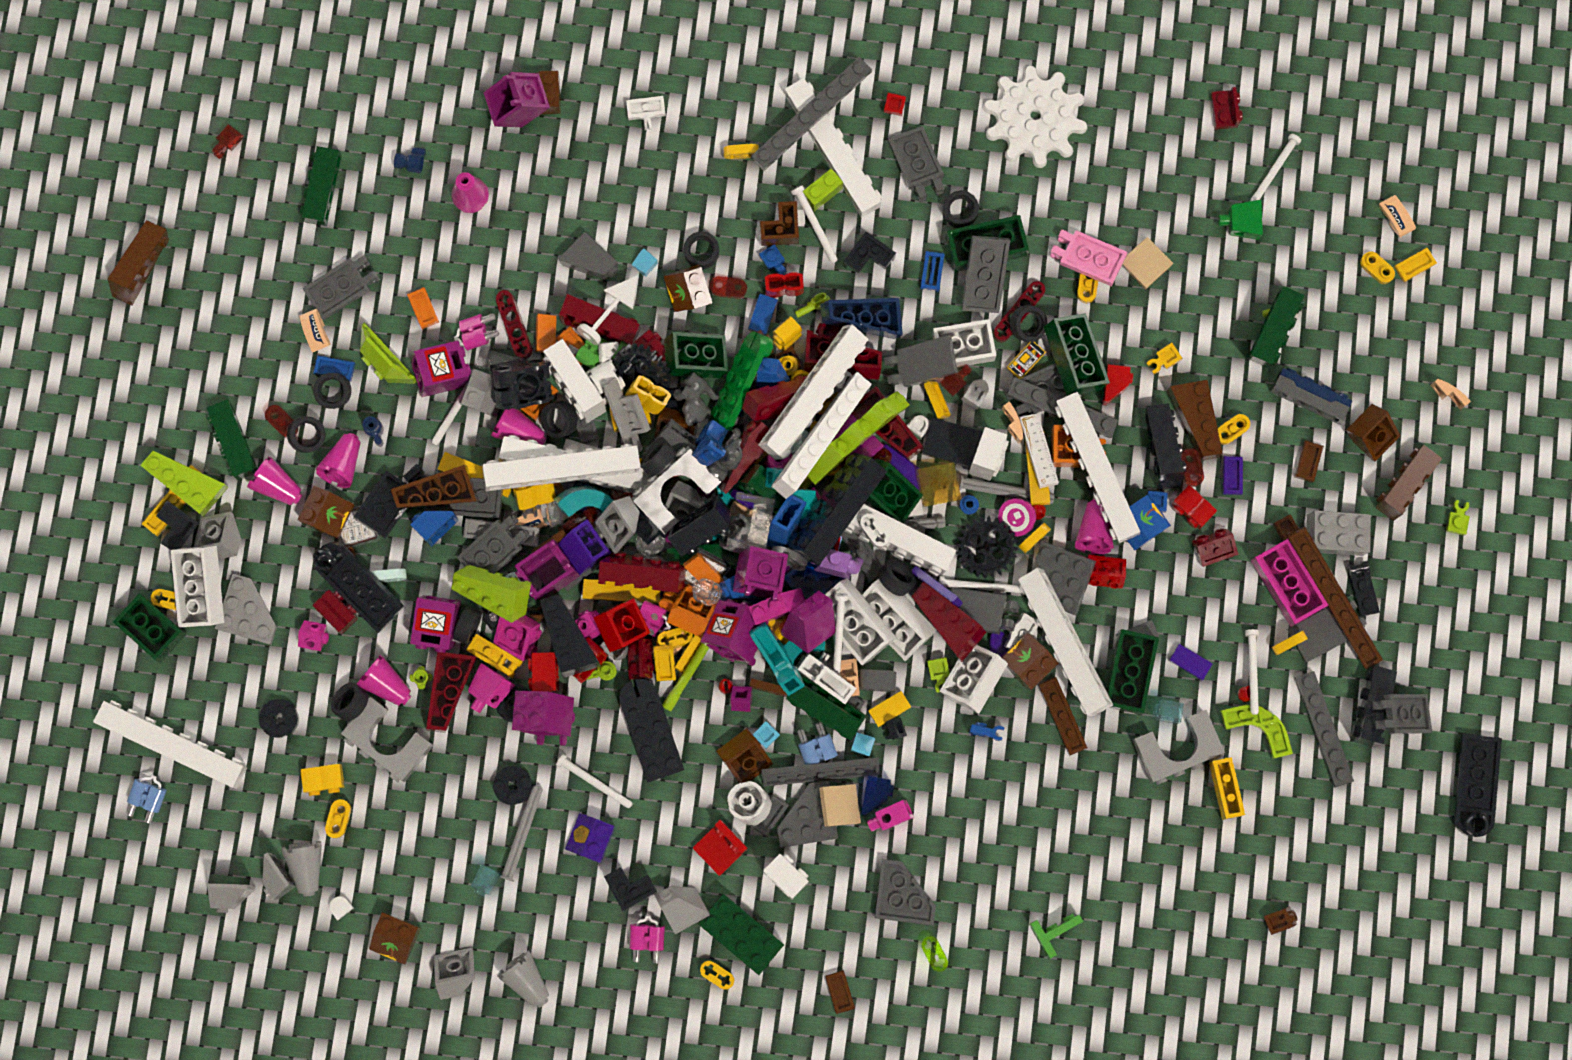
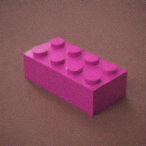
M1289 539L1251 560L1290 627L1328 606Z

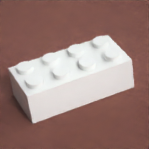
M562 339L543 351L545 355L543 360L551 362L549 366L550 375L554 373L553 376L560 390H564L569 404L574 405L579 419H584L586 423H589L605 413L606 409L603 398L564 340Z
M217 546L171 550L178 627L210 626L224 623Z
M844 579L825 595L832 599L836 628L837 601L834 599L835 594H848V601H845L842 642L859 663L864 665L897 637L850 580Z

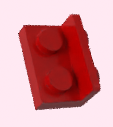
M1088 555L1087 558L1096 561L1088 585L1104 586L1113 589L1123 588L1126 579V559Z

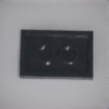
M385 471L353 518L386 539L407 510V508L396 507L391 489L406 483Z

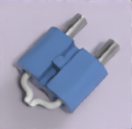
M821 722L816 724L819 736L815 739L807 740L803 729H801V732L800 730L797 731L801 740L798 747L805 765L818 764L829 759V762H832L833 758L838 756L830 733H825Z
M151 775L142 779H134L127 802L130 803L126 813L127 816L132 817L136 806H141L143 809L148 810L144 822L150 824L154 813H159L167 790L161 787V783L156 780V776ZM151 779H153V781H154L156 784H158V786H157V785H151V783H149V782H147V781H144V780H151Z

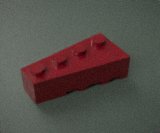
M877 386L865 394L851 414L857 420L862 418L877 402L885 398ZM899 415L874 433L908 460L924 449Z
M925 582L911 596L961 662L964 661L987 633L978 622Z

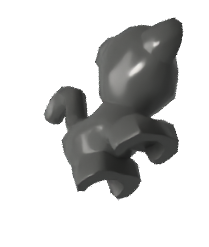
M694 372L689 377L683 375L679 383L684 389L682 391L676 389L673 396L677 401L685 399L682 411L686 424L692 426L711 417V410L705 405L700 395L706 392L712 400H718L719 392L723 387L718 386L715 393L707 384V381L697 376Z
M738 428L732 429V436L722 446L726 450L724 457L708 466L709 473L721 481H724L728 470H735L739 466L743 457V451L740 447L742 439H739L741 432Z

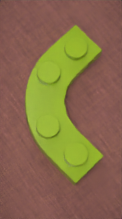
M1250 705L1220 711L1225 730L1252 725L1264 732L1273 759L1293 754L1283 723L1276 715L1263 707L1258 706L1259 712L1257 715L1251 713Z

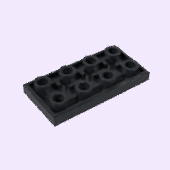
M932 418L922 455L970 468L983 431Z

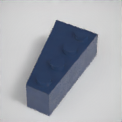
M899 298L827 300L820 304L823 324L841 328L853 324L860 332L890 339H896L903 335Z

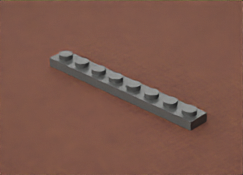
M858 57L762 145L751 158L765 171L872 73V69Z

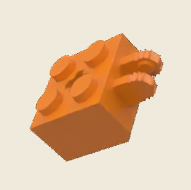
M1054 425L1051 432V458L1054 467L1081 468L1078 462L1080 455L1078 452L1074 453L1068 447L1073 440L1070 434L1066 435L1062 425ZM1099 439L1101 445L1106 444L1105 439Z
M688 584L684 586L680 594L666 591L658 603L660 607L670 612L667 623L702 638L719 599ZM710 600H713L714 603L712 605L708 606L706 604Z

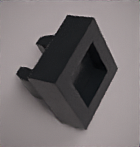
M418 464L414 465L403 475L408 483L417 481L419 478H426L425 472Z
M901 718L886 721L887 725L882 726V730L888 729L890 733L889 736L885 737L886 740L901 739L907 736Z

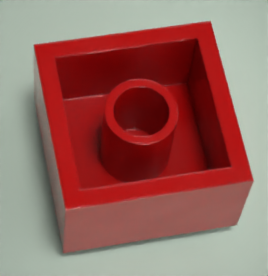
M634 598L593 617L609 652L621 649L650 634L649 628Z
M555 652L532 653V658L528 659V668L532 672V678H529V689L531 691L559 694V665Z

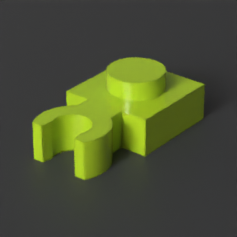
M1456 500L1453 503L1455 513H1449L1446 532L1465 536L1470 516L1464 514L1469 509V502L1464 503V508L1462 509L1458 506L1459 500Z
M946 657L927 661L931 680L937 679L935 684L937 693H939V685L944 684L946 681L945 677H948L950 674Z

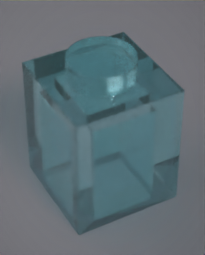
M1160 699L1158 704H1154L1153 715H1156L1155 720L1174 724L1181 723L1184 703Z
M481 865L471 887L475 888L474 892L481 896H485V894L491 895L501 873Z

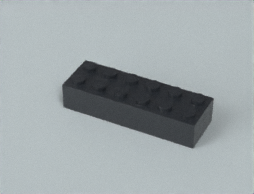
M853 452L846 459L842 469L835 474L832 483L824 489L819 501L814 503L808 516L801 521L798 530L790 536L786 546L802 555L807 561L820 565L887 471L873 458Z

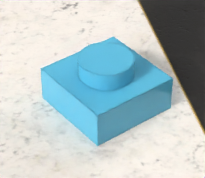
M766 721L753 736L767 749L780 734Z

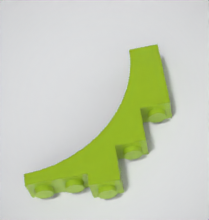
M898 391L886 399L883 398L862 418L854 422L840 437L832 441L807 475L815 485L822 481L874 433L910 406L906 398Z

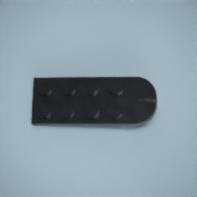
M329 542L314 552L313 562L318 573L377 633L381 632L404 607L345 545L339 542Z
M635 679L640 697L637 698L633 683L630 681L622 688L619 699L647 783L681 772L684 770L657 688L646 679Z
M1461 734L1454 823L1459 832L1466 836L1482 837L1491 832L1494 827L1502 738ZM1473 819L1475 820V828H1474V830H1473V828H1472V820H1473Z

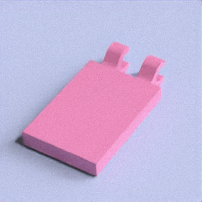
M1061 230L1058 235V242L1069 245L1066 250L1054 245L1050 257L1061 259L1060 265L1112 287L1128 252L1079 231H1075L1073 235L1065 230Z

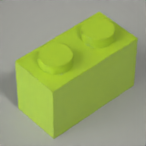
M830 169L807 187L803 193L811 209L815 212L843 189V181Z

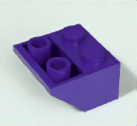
M588 519L572 529L558 543L579 575H582L612 554Z

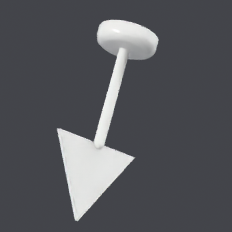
M638 275L604 290L614 297L615 300L592 328L587 324H580L577 327L578 332L586 340L594 345L600 343L601 337L595 330L619 301L633 310Z

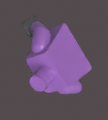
M831 549L820 565L815 564L814 570L850 579V575L857 574L863 562H866L868 551L860 552L859 549H856L855 559H853L850 554Z

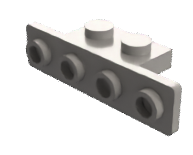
M612 380L603 386L604 392L624 444L637 446L639 453L643 450L638 434L651 430L638 394L623 396L618 380Z

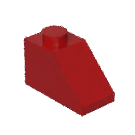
M1107 365L1106 373L1110 383L1104 387L1102 405L1106 406L1123 393L1129 384H1132L1133 373H1130L1131 367Z

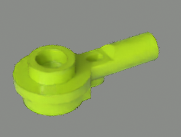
M819 293L806 306L795 311L799 318L814 309L821 310L820 304L831 299L825 293Z
M605 661L601 664V667H598V670L593 671L587 680L597 677L605 681L612 680L616 676L617 668L612 662Z

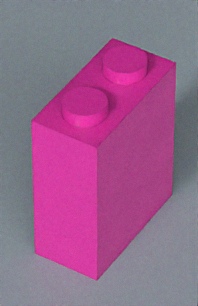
M801 588L778 594L776 602L768 598L750 606L749 610L755 625L788 615L791 610L804 602L805 598Z

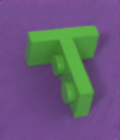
M1073 913L1063 918L1064 923L1060 925L1054 923L1047 927L1046 933L1043 931L1038 920L1029 924L1048 959L1057 955L1050 940L1082 923L1083 920L1080 914L1076 916Z

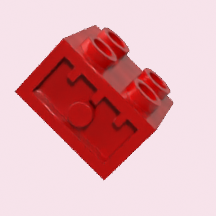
M721 820L693 847L694 851L719 876L748 849Z

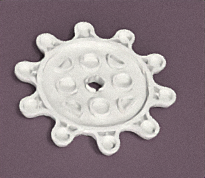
M1027 66L1023 73L1024 79L1020 83H1015L1005 76L999 78L997 85L1003 93L1002 98L996 101L987 100L984 102L983 110L988 114L994 115L997 120L993 127L987 129L986 137L990 141L1003 139L1008 143V149L1005 152L1006 160L1014 162L1021 154L1027 153L1032 156L1035 167L1043 168L1047 164L1046 157L1050 151H1057L1065 158L1073 154V148L1068 142V136L1072 133L1083 134L1087 130V123L1074 116V110L1083 105L1085 99L1080 93L1068 95L1063 92L1062 86L1065 82V76L1061 72L1054 73L1049 80L1044 81L1038 77L1035 67ZM1032 112H1037L1040 114L1041 118L1039 120H1033L1030 114Z

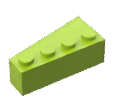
M152 451L140 465L203 517L229 488L224 483L155 451Z
M467 565L453 574L451 589L512 623L526 614L531 582L518 581V578L503 577L500 573L496 572L493 574L489 573L486 569Z

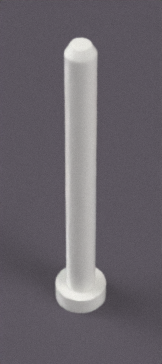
M1295 134L1289 135L1288 144L1250 201L1260 200L1294 146L1299 145L1302 141L1300 137Z
M801 185L792 190L791 193L792 195L796 194L829 260L834 263L837 261V257L803 193L805 189Z
M467 384L432 439V444L438 445L460 410L462 406L460 403Z
M939 576V583L944 587L1022 593L1019 585L948 580L944 576Z
M836 593L834 598L837 601L833 671L839 676L841 672L845 601H848V594Z
M1251 629L1245 631V636L1248 637L1250 707L1251 713L1257 715L1259 710L1256 637L1259 636V630Z
M562 754L556 763L558 767L563 766L626 808L632 806L633 803L567 760L565 754Z

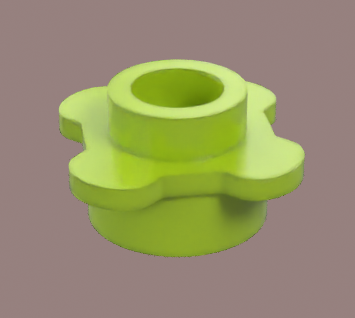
M419 666L410 675V681L415 682L419 689H424L425 685L433 680V675L428 674L423 666Z

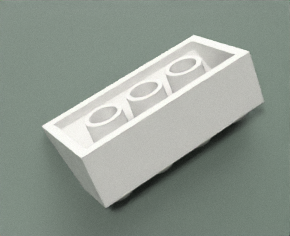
M879 579L872 583L862 594L864 599L897 637L889 645L904 661L908 660L937 631L905 596L892 594L882 585Z

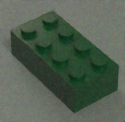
M1020 215L948 230L945 236L954 273L967 270L972 236L1009 238L1010 246L1007 261L1027 257L1029 252Z
M1283 286L1278 291L1247 357L1248 360L1266 368L1278 362L1281 355L1278 351L1288 341L1289 336L1286 334L1296 324L1297 318H1295V315L1299 311L1301 312L1305 301H1303L1305 295L1286 286Z
M1086 313L1054 318L1044 326L1067 396L1076 392L1079 395L1098 392L1110 383Z
M1124 629L1118 631L1106 689L1113 703V706L1109 708L1139 715L1144 714L1159 637Z
M725 894L710 909V915L702 919L698 924L758 975L763 972L784 946L781 941Z

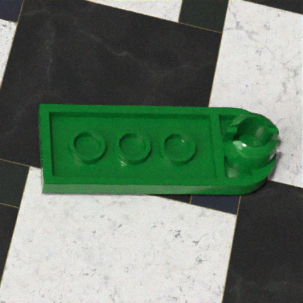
M757 332L749 333L744 339L738 354L734 357V364L726 376L725 385L719 392L718 401L713 407L710 417L711 420L716 421L726 430L732 431L743 406L746 393L749 392L763 357L768 358L773 350L771 338Z

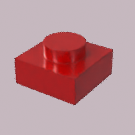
M888 93L884 113L902 116L906 96Z

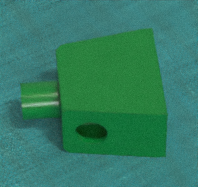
M1261 200L1231 205L1228 214H1219L1218 225L1229 226V235L1259 240L1263 235Z

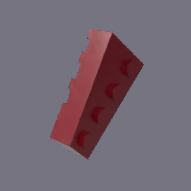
M567 294L559 316L561 323L568 327L571 326V328L577 329L580 324H587L592 328L606 310ZM611 311L595 331L605 340L618 342V344L622 341L632 346L641 328L637 320L630 317L624 318L620 314Z
M807 330L804 371H812L832 343L833 339H830V336L824 334L820 336L813 334V331ZM865 347L854 359L855 363L847 371L852 375L858 372L865 379L879 380L882 367V352Z
M799 375L794 377V380L788 382L784 380L777 382L773 387L765 386L747 392L742 409L754 421L777 419L807 376L802 377Z
M619 550L618 553L614 554L613 552L600 561L598 584L605 585L606 581L615 582V586L623 587V585L634 584V588L642 589L652 586V590L678 593L685 586L686 569L678 561L666 562L658 557L645 558L642 554L629 555L625 551Z
M437 652L426 731L446 733L475 663L476 656Z

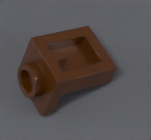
M1290 906L1264 916L1271 935L1293 928L1297 925L1296 921L1298 920L1295 911L1291 910Z

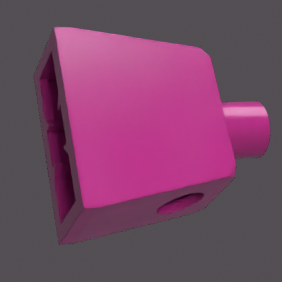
M481 663L468 689V692L476 697L470 708L478 713H481L486 704L492 708H497L515 684Z
M902 800L875 812L876 817L868 820L867 823L871 831L879 828L885 831L913 819L914 815L908 801ZM889 814L891 821L887 822L885 816Z

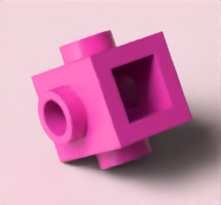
M585 610L575 620L585 639L588 637L593 639L601 634L593 618L599 615L597 610L591 612Z
M304 620L298 634V647L321 651L323 645L327 644L329 640L327 625Z

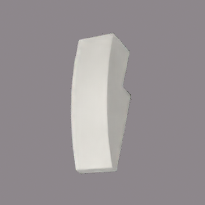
M810 653L806 654L797 667L800 672L844 704L847 703L857 689Z

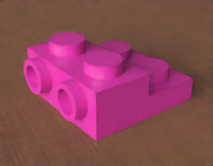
M526 615L512 623L499 616L493 644L524 661L532 657V653H536L538 650L535 644L542 634V631L539 629L540 623Z

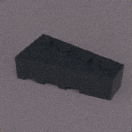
M1169 403L1146 406L1145 420L1148 438L1153 439V441H1150L1151 456L1156 457L1154 458V475L1158 474L1159 476L1158 483H1156L1157 491L1180 488L1183 474L1186 472V464L1181 459L1182 446L1177 441L1179 432L1173 423L1175 421L1174 410L1170 409Z
M559 594L540 600L563 678L601 667Z
M1376 665L1367 669L1364 678L1367 681L1366 686L1362 688L1360 694L1362 703L1361 706H1358L1355 715L1358 718L1357 723L1353 725L1351 736H1353L1352 742L1373 748L1384 745L1385 738L1381 737L1386 729H1376L1375 721H1383L1385 719L1386 709L1373 710L1372 702L1384 700V695L1393 694L1397 671Z

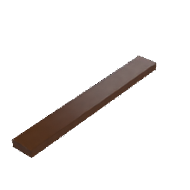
M1304 526L1288 535L1365 669L1383 661L1382 656L1307 528Z

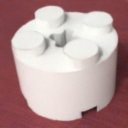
M611 361L603 362L585 372L603 398L605 405L609 403L603 389L605 384L617 379L622 394H624V387L626 386L620 376H616L614 372L615 367Z
M751 781L736 784L728 795L730 812L740 822L747 825L756 826L765 820L772 806L769 795L757 783Z

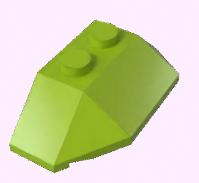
M364 322L361 327L360 352L363 355L361 358L368 367L372 365L376 369L374 373L380 380L384 378L388 383L415 384L417 381L412 373Z

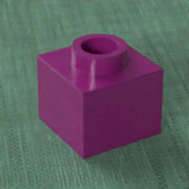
M733 686L730 700L731 711H751L752 687Z

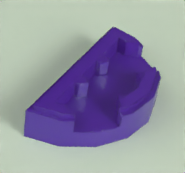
M1000 631V635L990 634L989 651L998 654L1000 657L1009 650L1004 647L1007 638L1003 632Z

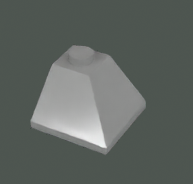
M473 369L460 404L496 418L499 408L493 402L491 375Z
M678 481L671 490L665 506L680 520L705 503L695 488Z
M630 496L612 501L595 521L614 554L618 553L636 532L639 510Z
M230 511L201 517L194 547L217 546L218 558L222 559L237 556L241 537L233 513Z
M266 853L264 854L263 885L265 886L263 890L269 899L278 900L296 886L276 855Z
M210 883L207 885L210 908H215L218 913H228V909H235L255 891V886Z
M671 885L654 895L675 934L710 915L696 888Z
M473 948L434 955L435 985L440 1000L460 996L475 979Z

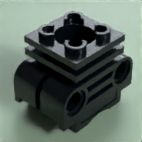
M521 358L490 365L493 402L496 403V407L502 410L521 409L531 405L548 403L554 399V395L551 393V383L547 381L550 378L549 366L551 362L541 359L528 360Z

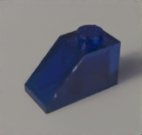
M873 776L867 777L861 816L867 815L886 802L888 796L892 797L894 785H891V780Z

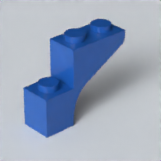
M714 420L707 423L695 441L698 446L692 456L700 464L707 467L724 457L726 450L722 447V442L728 430Z

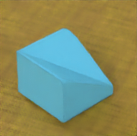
M643 248L632 263V266L646 277L658 264V260Z
M856 733L851 751L869 757L875 738Z

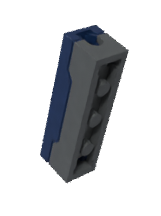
M1283 368L1280 371L1271 390V393L1339 425L1344 421L1353 402L1346 394L1335 393L1331 391L1332 389L1329 386L1318 385L1314 383L1312 378L1299 376L1296 371L1290 368Z

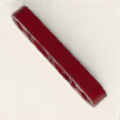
M1032 282L995 327L993 336L997 342H1006L1012 336L1010 328L1005 332L1006 337H999L998 330L1002 331L1006 325L1010 327L1008 317L1020 307L1021 301L1027 300L1030 306H1036L1045 293V286L1042 282ZM1033 287H1040V293L1037 292L1032 299L1030 296L1033 293ZM1029 313L1024 314V316L1021 318L1020 325L1029 315Z
M501 290L496 295V302L513 351L520 359H528L532 355L533 349L515 297L509 291ZM506 295L507 297H509L507 299V303L510 307H507V305L502 301L504 300L503 296ZM512 311L515 312V319L512 321H508V313ZM517 328L521 329V336L514 338L513 331ZM519 342H521L522 345H523L525 348H527V349L525 350V354H522L521 352H519V351L522 350L521 345L519 344Z

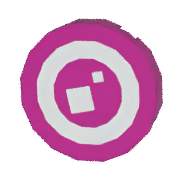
M1014 498L1002 504L999 509L998 520L999 524L1005 521L1004 528L1011 527L1009 533L1015 532V536H1022L1033 529L1036 513L1031 503L1021 498Z

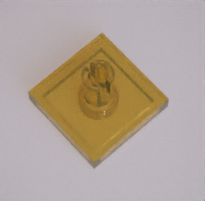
M954 462L916 469L919 489L923 494L921 498L923 507L961 500Z

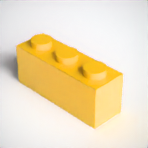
M1232 757L1210 762L1209 766L1222 820L1244 816L1245 811Z

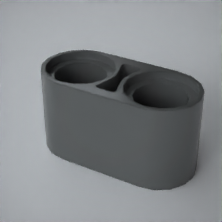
M861 669L859 690L895 692L897 672Z

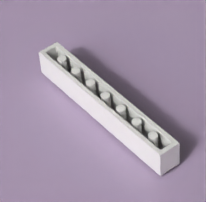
M804 78L785 88V97L796 114L816 96L813 93L815 91L810 82L807 83ZM827 113L807 132L830 169L843 181L845 193L862 218L881 207L882 197L878 190L874 191L871 186L872 181L868 174L864 175L861 170L863 169L862 164L858 159H854L852 148L848 143H844L842 132L839 128L836 129L832 124L834 122L830 113Z
M853 324L842 327L758 444L775 460L788 457L791 453V447L801 439V433L811 425L812 418L821 411L824 401L833 394L836 384L843 380L846 370L853 366L856 356L865 349L868 338Z
M856 372L845 382L842 390L832 400L771 487L787 499L797 491L871 386V383L861 374Z
M1078 392L1057 400L1056 413L1059 418L1063 417L1065 424L1062 425L1066 435L1070 434L1073 441L1070 444L1074 453L1078 452L1080 455L1078 462L1081 469H1086L1088 473L1086 480L1089 487H1094L1096 491L1094 498L1097 505L1101 504L1104 509L1101 513L1105 522H1109L1112 527L1109 532L1113 540L1117 539L1118 543L1140 535L1138 525Z
M509 435L503 438L498 462H505L509 458L522 460L527 456L539 458L549 453L563 455L566 451L575 450L570 448L562 450L552 444L540 445L535 440L523 441L519 440L520 438L517 436ZM640 467L639 473L576 481L633 494L640 486L643 488L648 483L647 480L650 476Z
M632 444L621 445V448L606 446L601 448L602 450L596 451L590 448L584 449L580 453L566 451L563 455L549 453L539 458L527 456L522 460L509 458L505 462H498L497 460L487 461L486 464H483L482 468L485 492L639 473L637 446H632Z
M1036 568L1019 578V588L1027 596L1029 608L1033 612L1035 611L1038 617L1036 621L1039 627L1044 629L1046 633L1045 639L1050 646L1052 645L1055 651L1053 653L1055 659L1064 668L1062 670L1063 675L1067 680H1070L1072 684L1071 690L1081 702L1080 708L1083 713L1087 714V716H1095L1113 706L1044 569Z
M113 700L110 703L103 701L93 721L94 723L237 789L247 769L242 766L243 761L234 757L232 760L225 758L226 753L217 749L212 752L207 749L209 745L200 741L195 744L190 741L191 737L180 733L178 736L172 733L174 729L164 724L161 728L155 725L157 721L147 716L145 719L138 717V712L130 708L125 711L121 709V704Z

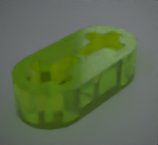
M933 936L925 937L921 942V948L931 968L936 972L944 971L948 966V960L939 941ZM928 939L931 942H935L933 946L935 953L933 954L930 949L925 948ZM936 954L940 960H944L943 968L941 969L939 966H934L936 962L934 955Z

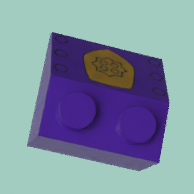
M579 813L565 850L601 864L616 827Z

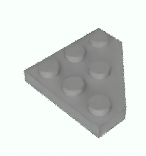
M232 574L223 602L224 623L216 624L215 629L272 645L277 625L272 619L256 585L250 578Z

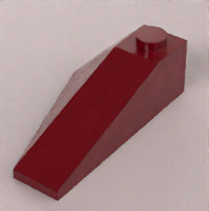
M752 420L746 426L740 444L743 451L741 462L735 470L727 471L724 481H721L718 487L725 494L765 452L758 444L769 431V428L760 420Z

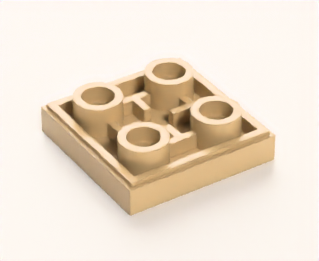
M1146 237L1126 256L1122 266L1146 290L1173 265V262Z
M856 784L819 788L824 827L861 823Z

